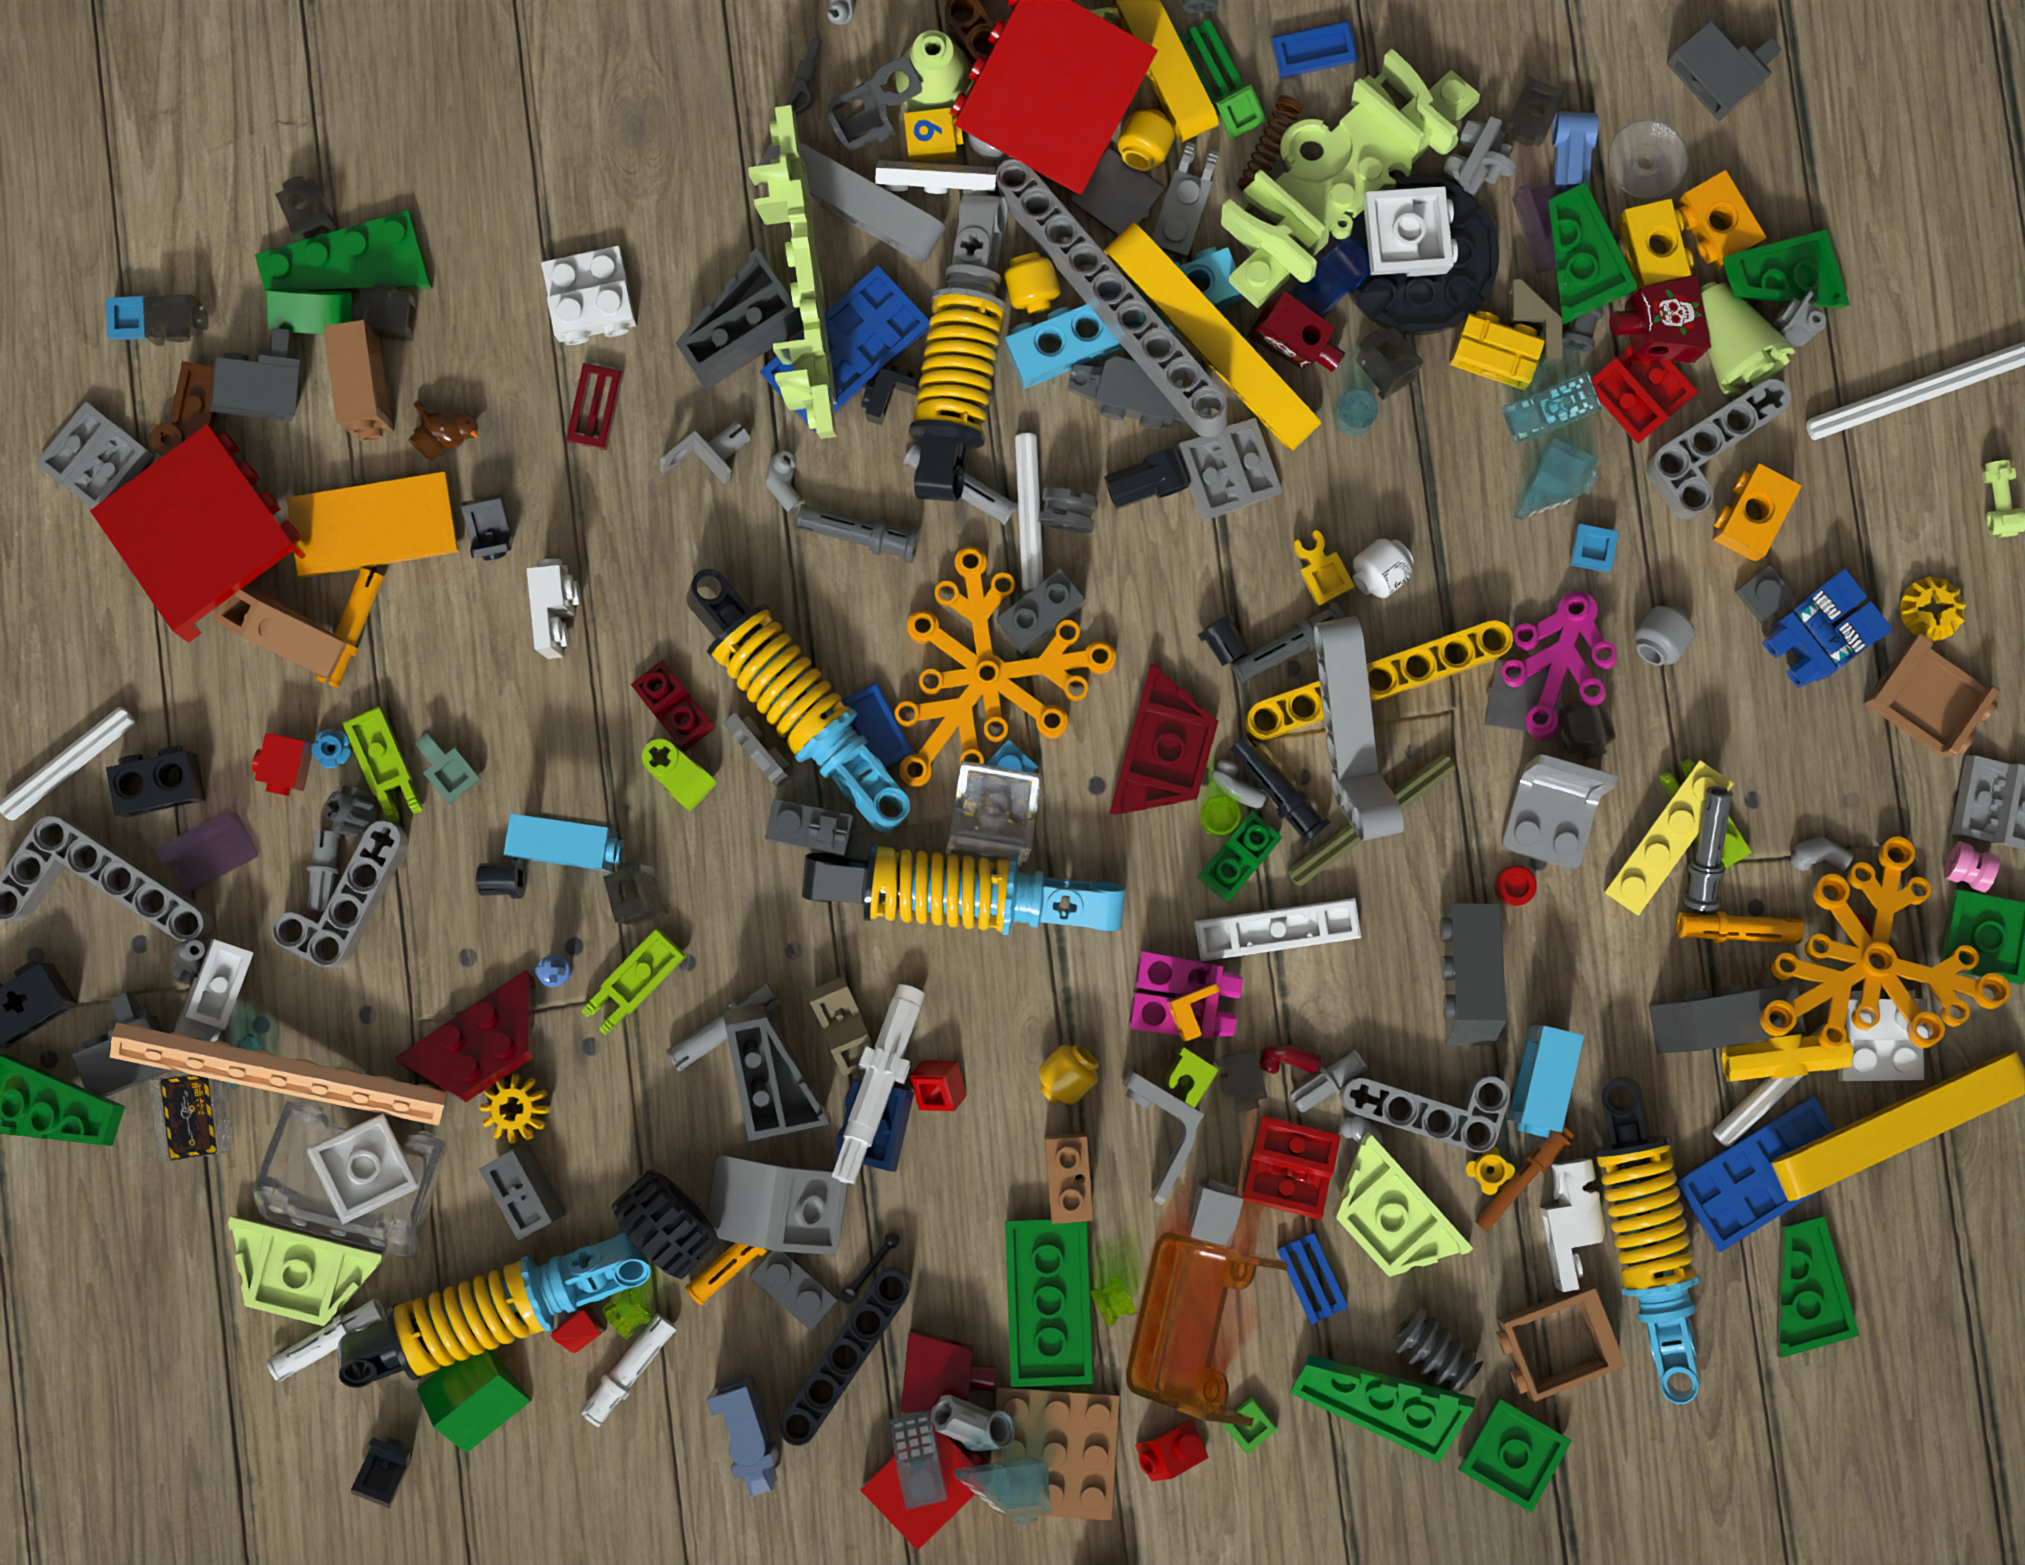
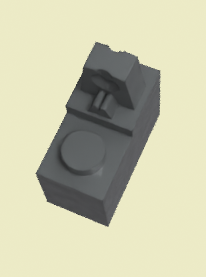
M1710 21L1674 52L1667 65L1717 121L1720 122L1761 87L1772 73L1766 65L1781 52L1782 48L1773 38H1770L1755 52L1749 46L1745 47L1744 45L1737 50L1731 35L1725 29L1717 28Z
M272 328L269 349L260 348L255 362L248 361L249 356L240 353H224L223 358L216 357L213 363L209 412L292 421L296 411L300 360L297 359V353L288 352L289 330Z
M773 799L765 839L770 842L834 854L840 857H848L856 818L850 814Z
M125 992L110 998L117 1019L111 1021L113 1029L107 1031L110 1039L108 1040L106 1034L92 1038L82 1043L85 1050L72 1054L84 1088L103 1097L111 1096L172 1071L110 1058L111 1039L116 1022L126 1025L141 1024L150 1030L163 1032L158 1016H151L147 1007L140 1009L133 992Z

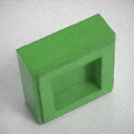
M1245 84L1213 102L1230 139H1235L1267 121L1250 84Z
M1252 1395L1220 1420L1221 1424L1247 1455L1279 1429Z

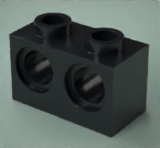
M182 746L159 749L157 757L143 759L142 754L118 758L119 765L106 767L114 813L117 816L128 818L206 801L197 754L186 750L183 751ZM179 765L182 769L183 777L178 785L172 787L168 782V774L173 767ZM139 774L142 777L143 786L139 793L132 795L128 784L134 775Z

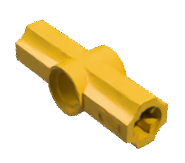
M1836 1033L1827 1034L1830 1041L1838 1042V1035ZM1802 1034L1768 1038L1765 1039V1042L1742 1043L1722 1047L1721 1064L1727 1082L1771 1077V1079L1805 1076L1811 1071H1828L1852 1067L1853 1049L1848 1034L1844 1044L1835 1050H1828L1821 1046L1818 1035L1803 1037Z

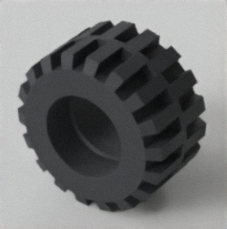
M647 1170L612 1203V1209L617 1222L633 1243L656 1266L678 1279L686 1277L719 1245L714 1227L697 1205L669 1178L654 1170Z

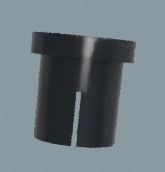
M1231 613L1220 618L1197 634L1201 642L1206 641L1222 666L1249 650L1232 623L1235 619Z
M512 858L509 863H480L476 873V884L479 894L481 896L510 895L512 899H522L526 890V870L523 860L521 858Z

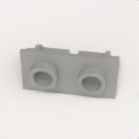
M1811 291L1800 301L1793 298L1786 308L1783 307L1771 323L1793 347L1805 345L1826 326L1827 319L1825 314L1808 303L1813 295Z

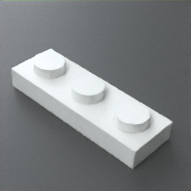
M878 160L875 184H884V189L890 191H906L908 186H922L925 192L934 194L947 193L948 188L964 189V194L987 195V190L995 191L997 167Z

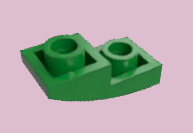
M307 288L266 289L267 329L278 328L289 330V332L324 334L323 326L352 322V295L349 291L309 292Z
M1252 811L1196 878L1228 903L1283 836Z

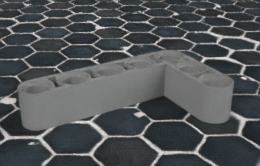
M1350 616L1317 623L1314 625V639L1331 782L1336 802L1361 841L1402 833L1404 822L1399 802L1378 772L1365 646L1360 622L1357 616Z
M46 816L40 819L0 875V921L21 922L28 919L34 913L63 868L67 867L174 939L183 942L191 940L201 942L206 940L214 929V919L207 909L74 821L66 818ZM60 825L63 829L64 837L58 845L54 846L51 842L50 834L55 826ZM93 847L97 852V860L92 867L88 868L83 861V856L89 848ZM37 859L41 866L40 873L32 880L27 873V868L32 860ZM127 869L131 876V882L126 889L121 890L117 885V876L122 870ZM160 891L164 896V905L160 911L155 913L151 909L150 899L155 892ZM13 893L17 898V907L9 914L5 909V899L9 894ZM193 913L198 919V927L193 934L188 935L184 930L183 922L188 914Z

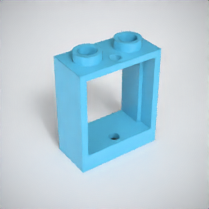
M510 813L504 854L526 860L613 872L614 864L621 863L624 841L618 840L619 832L608 827Z
M1529 1025L1507 1120L1518 1122V1131L1546 1138L1549 1137L1550 1130L1562 1133L1584 1035L1544 1025Z

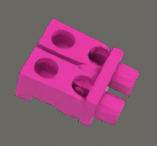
M1145 951L1139 952L1134 988L1172 993L1175 999L1210 984L1217 983L1220 992L1190 1003L1202 1033L1198 1038L1212 1039L1213 1036L1235 1035L1237 1014L1218 1012L1217 1004L1219 995L1240 998L1243 977L1223 971V966ZM1133 993L1128 1029L1179 1035L1166 1003L1173 1000V998Z

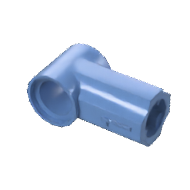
M1556 111L1552 128V146L1556 147L1553 189L1564 193L1585 182L1588 188L1590 187L1591 156L1598 135L1599 119L1597 113Z

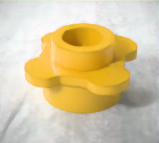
M1495 1146L1483 1152L1475 1161H1469L1465 1168L1466 1174L1469 1177H1474L1481 1184V1191L1488 1195L1495 1194L1498 1186L1502 1185L1506 1179H1512L1515 1174L1514 1166L1511 1163H1506L1500 1157L1499 1149ZM1492 1166L1494 1172L1488 1174L1486 1171L1487 1167Z

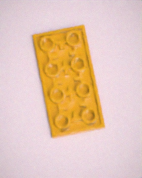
M446 472L286 498L289 521L301 535L302 540L298 542V545L306 555L303 559H300L294 553L297 575L300 578L459 552L449 480Z

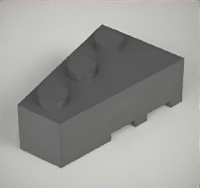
M757 247L749 254L748 262L735 277L731 276L724 284L725 289L712 305L707 304L676 341V345L705 391L772 349L773 344L781 343L804 328L799 309L797 307L794 308L791 297Z
M1451 903L1446 917L1440 918L1439 927L1440 941L1446 942L1445 956H1442L1441 962L1442 980H1445V995L1443 999L1445 1045L1494 1046L1507 1021L1500 904Z
M1778 978L1754 981L1755 989L1745 990L1744 983L1719 987L1721 994L1710 996L1709 989L1684 993L1685 1000L1650 1005L1649 1012L1657 1054L1702 1051L1780 1037L1772 1036L1763 1030L1759 1020L1760 1013L1772 1001L1783 1000L1789 1003L1798 998L1797 983L1780 985ZM1770 1015V1022L1776 1027H1781V1019L1776 1015ZM1803 1015L1797 1017L1795 1026L1785 1035L1806 1032Z
M764 1003L723 1010L748 1141L828 1125L829 1120L824 1104Z

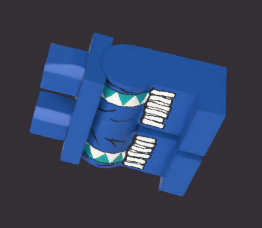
M1844 568L1829 577L1782 618L1772 624L1774 630L1770 632L1762 644L1775 658L1780 657L1789 649L1793 651L1800 661L1789 668L1786 673L1794 685L1800 688L1813 681L1817 682L1829 677L1874 642L1890 633L1893 628L1871 601L1856 608L1833 626V622L1867 598V595Z

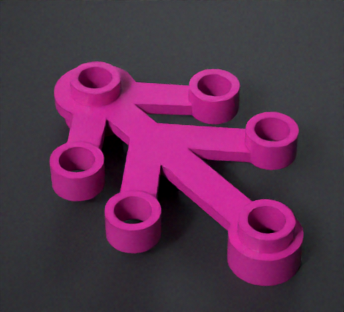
M1572 592L1565 595L1558 604L1557 613L1535 625L1529 623L1520 624L1514 630L1513 637L1516 646L1523 651H1529L1538 645L1540 639L1562 629L1559 642L1522 662L1519 660H1509L1501 669L1504 682L1510 687H1519L1525 683L1528 677L1550 666L1538 706L1531 708L1525 717L1527 730L1536 740H1549L1559 730L1560 723L1555 707L1568 669L1580 687V695L1585 704L1596 706L1605 699L1606 692L1603 683L1593 678L1575 648L1579 633H1581L1592 649L1593 662L1598 668L1609 669L1617 662L1618 657L1615 646L1604 640L1594 623L1598 616V607L1594 598L1587 593ZM1573 606H1583L1584 610L1582 613L1577 615L1570 613V609ZM1530 632L1533 634V638L1528 642L1519 640L1523 633ZM1607 650L1612 653L1611 657L1607 660L1597 658L1601 651ZM1511 669H1520L1522 671L1517 678H1509L1507 676ZM1591 687L1600 689V693L1595 697H1588L1585 694L1587 689ZM1544 714L1549 717L1545 724L1538 725L1534 722L1538 715Z

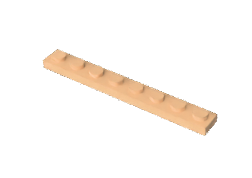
M116 1022L111 1039L110 1058L370 1112L384 1113L385 1115L438 1126L447 1095L446 1091L437 1090L435 1087L427 1084L413 1085L403 1083L389 1076L375 1077L360 1074L346 1067L332 1068L317 1065L307 1059H289L274 1056L265 1050L251 1051L236 1048L226 1042H208L193 1039L186 1034L178 1032L169 1034L150 1030L141 1024L126 1025Z

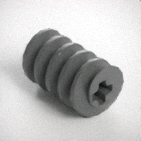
M1420 1306L1395 1331L1393 1338L1397 1337L1399 1339L1395 1351L1399 1354L1410 1348L1412 1352L1407 1361L1410 1365L1422 1359L1424 1364L1420 1373L1423 1376L1435 1370L1437 1373L1432 1384L1437 1387L1447 1381L1449 1383L1447 1390L1457 1393L1463 1390L1476 1376L1483 1365V1361L1474 1364L1476 1353L1472 1350L1462 1353L1464 1343L1460 1339L1449 1342L1451 1331L1447 1328L1437 1331L1439 1321L1435 1317L1424 1321L1427 1310Z

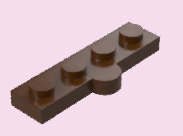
M182 361L171 412L172 424L162 423L156 426L150 435L152 448L161 454L162 457L206 424L214 430L217 413L209 412L212 366Z

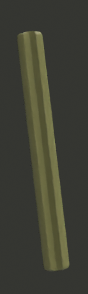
M1442 753L1392 790L1399 802L1401 811L1455 771V764L1447 754ZM1350 823L1288 868V876L1295 885H1304L1361 842Z

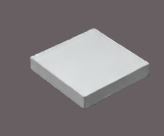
M384 1113L307 1148L311 1162L342 1225L419 1188V1184Z

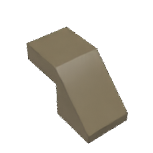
M1513 279L1507 287V326L1514 328L1515 324H1523L1532 328H1539V337L1545 339L1539 358V367H1556L1563 358L1562 318L1522 279Z
M844 976L806 993L823 1028L830 1051L842 1075L846 1076L860 1070V1065L858 1064L864 1047L874 1049L875 1045Z

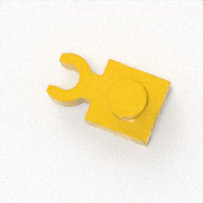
M1315 530L1311 534L1316 544L1314 550H1305L1299 539L1294 541L1293 550L1297 557L1306 560L1309 565L1301 569L1300 574L1316 605L1319 607L1355 588V585L1337 551L1328 556L1324 554V537L1318 530Z

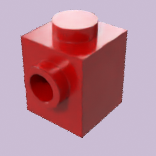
M265 733L262 749L256 750L252 762V771L256 773L254 780L266 783L265 791L290 796L291 789L304 792L312 758V743Z

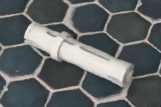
M373 1298L346 1315L342 1313L333 1318V1323L294 1344L287 1350L267 1359V1367L271 1375L279 1383L295 1372L337 1349L338 1342L344 1335L387 1321L385 1309L379 1300Z
M656 1313L647 1328L624 1354L616 1367L609 1374L605 1373L600 1379L601 1385L579 1410L580 1414L596 1427H600L615 1405L621 1399L625 1400L629 1396L630 1387L654 1359L666 1341L676 1332L677 1328L664 1316Z

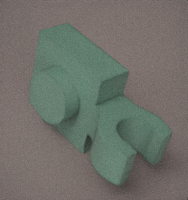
M428 733L415 742L419 750L432 764L423 774L447 804L451 805L482 780L457 748L454 747L446 754L434 736Z

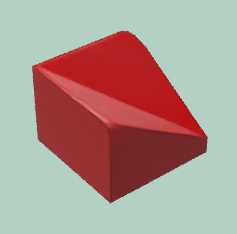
M924 1060L910 1074L919 1110L955 1111L966 1097V1090L958 1061Z
M585 1306L554 1329L550 1336L569 1352L577 1353L607 1329L590 1306Z

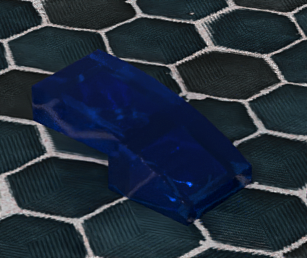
M1351 236L1346 237L1317 263L1315 276L1308 282L1299 281L1289 294L1324 319L1347 292L1353 293L1371 273L1369 253Z

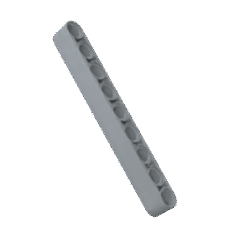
M1014 158L1003 161L997 168L996 181L999 196H1004L1007 200L1008 211L1192 429L1204 437H1215L1221 434L1228 423L1226 397L1221 389L1034 170ZM1013 182H1022L1019 186H1008ZM1037 209L1046 210L1042 214H1032ZM1060 237L1070 238L1066 242H1055ZM1083 265L1094 266L1093 269L1088 271L1079 270ZM1108 293L1118 294L1114 299L1102 298ZM1133 321L1143 323V325L1138 328H1129L1126 326L1128 323ZM1156 350H1164L1168 352L1163 357H1154L1150 355L1152 352ZM1180 379L1193 381L1188 386L1181 387L1175 384ZM1205 408H1213L1218 411L1212 416H1205L1199 413Z

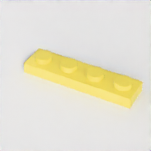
M1698 760L1604 893L1639 916L1700 832L1706 789L1716 786L1727 788V791H1729L1734 783L1701 760Z

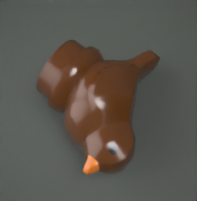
M419 400L413 404L420 415L421 426L413 430L414 434L408 441L428 460L433 461L438 455L442 456L445 448L459 447L465 439L478 438V423L470 414L452 415L441 411L428 410Z

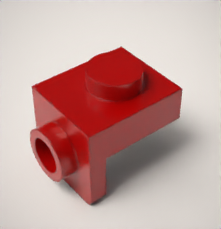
M1193 1420L1183 1421L1153 1439L1142 1440L1135 1444L1139 1454L1140 1466L1152 1482L1173 1479L1209 1458Z

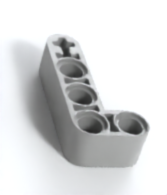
M1769 379L1760 383L1661 447L1649 458L1646 465L1647 475L1670 511L1676 517L1692 519L1711 505L1713 490L1699 467L1783 413L1791 402V392L1784 382L1777 379ZM1769 396L1773 398L1774 403L1756 412L1753 406L1763 398ZM1728 414H1735L1742 420V431H1736L1728 425ZM1695 435H1701L1708 440L1710 444L1709 452H1701L1695 447ZM1662 456H1667L1675 461V474L1666 473L1661 468L1660 459ZM1684 490H1691L1697 494L1699 499L1697 507H1690L1684 502L1682 498Z
M377 821L371 824L365 831L320 921L302 913H283L275 919L271 928L274 941L286 950L319 966L341 967L346 964L352 957L407 850L409 839L405 829L398 824L387 821ZM382 833L389 834V837L394 840L391 847L384 846V843L379 840ZM370 853L386 858L385 863L369 858ZM371 865L376 871V880L371 886L364 887L360 882V872L364 867ZM352 901L357 907L358 914L353 922L347 924L341 917V910L346 903ZM298 920L302 925V936L299 940L292 942L288 938L286 930L290 922ZM329 938H334L339 945L338 954L332 960L325 958L322 951L323 944Z
M1491 1076L1476 1077L1470 1082L1461 1109L1359 1077L1349 1080L1339 1090L1341 1105L1351 1113L1478 1153L1486 1152L1495 1145L1510 1096L1508 1086L1504 1081ZM1491 1083L1497 1089V1099L1493 1104L1485 1106L1479 1099V1090L1484 1084ZM1362 1084L1364 1085L1363 1092L1365 1094L1380 1098V1090H1384L1383 1095L1378 1101V1114H1373L1377 1106L1367 1102H1360L1358 1107H1355V1099L1350 1097L1351 1090H1359ZM1396 1097L1404 1098L1408 1105L1406 1116L1399 1120H1394L1388 1111L1391 1100ZM1440 1109L1445 1113L1447 1123L1441 1131L1433 1132L1428 1127V1116L1434 1110ZM1480 1122L1486 1131L1485 1138L1481 1143L1473 1145L1467 1139V1129L1472 1123Z

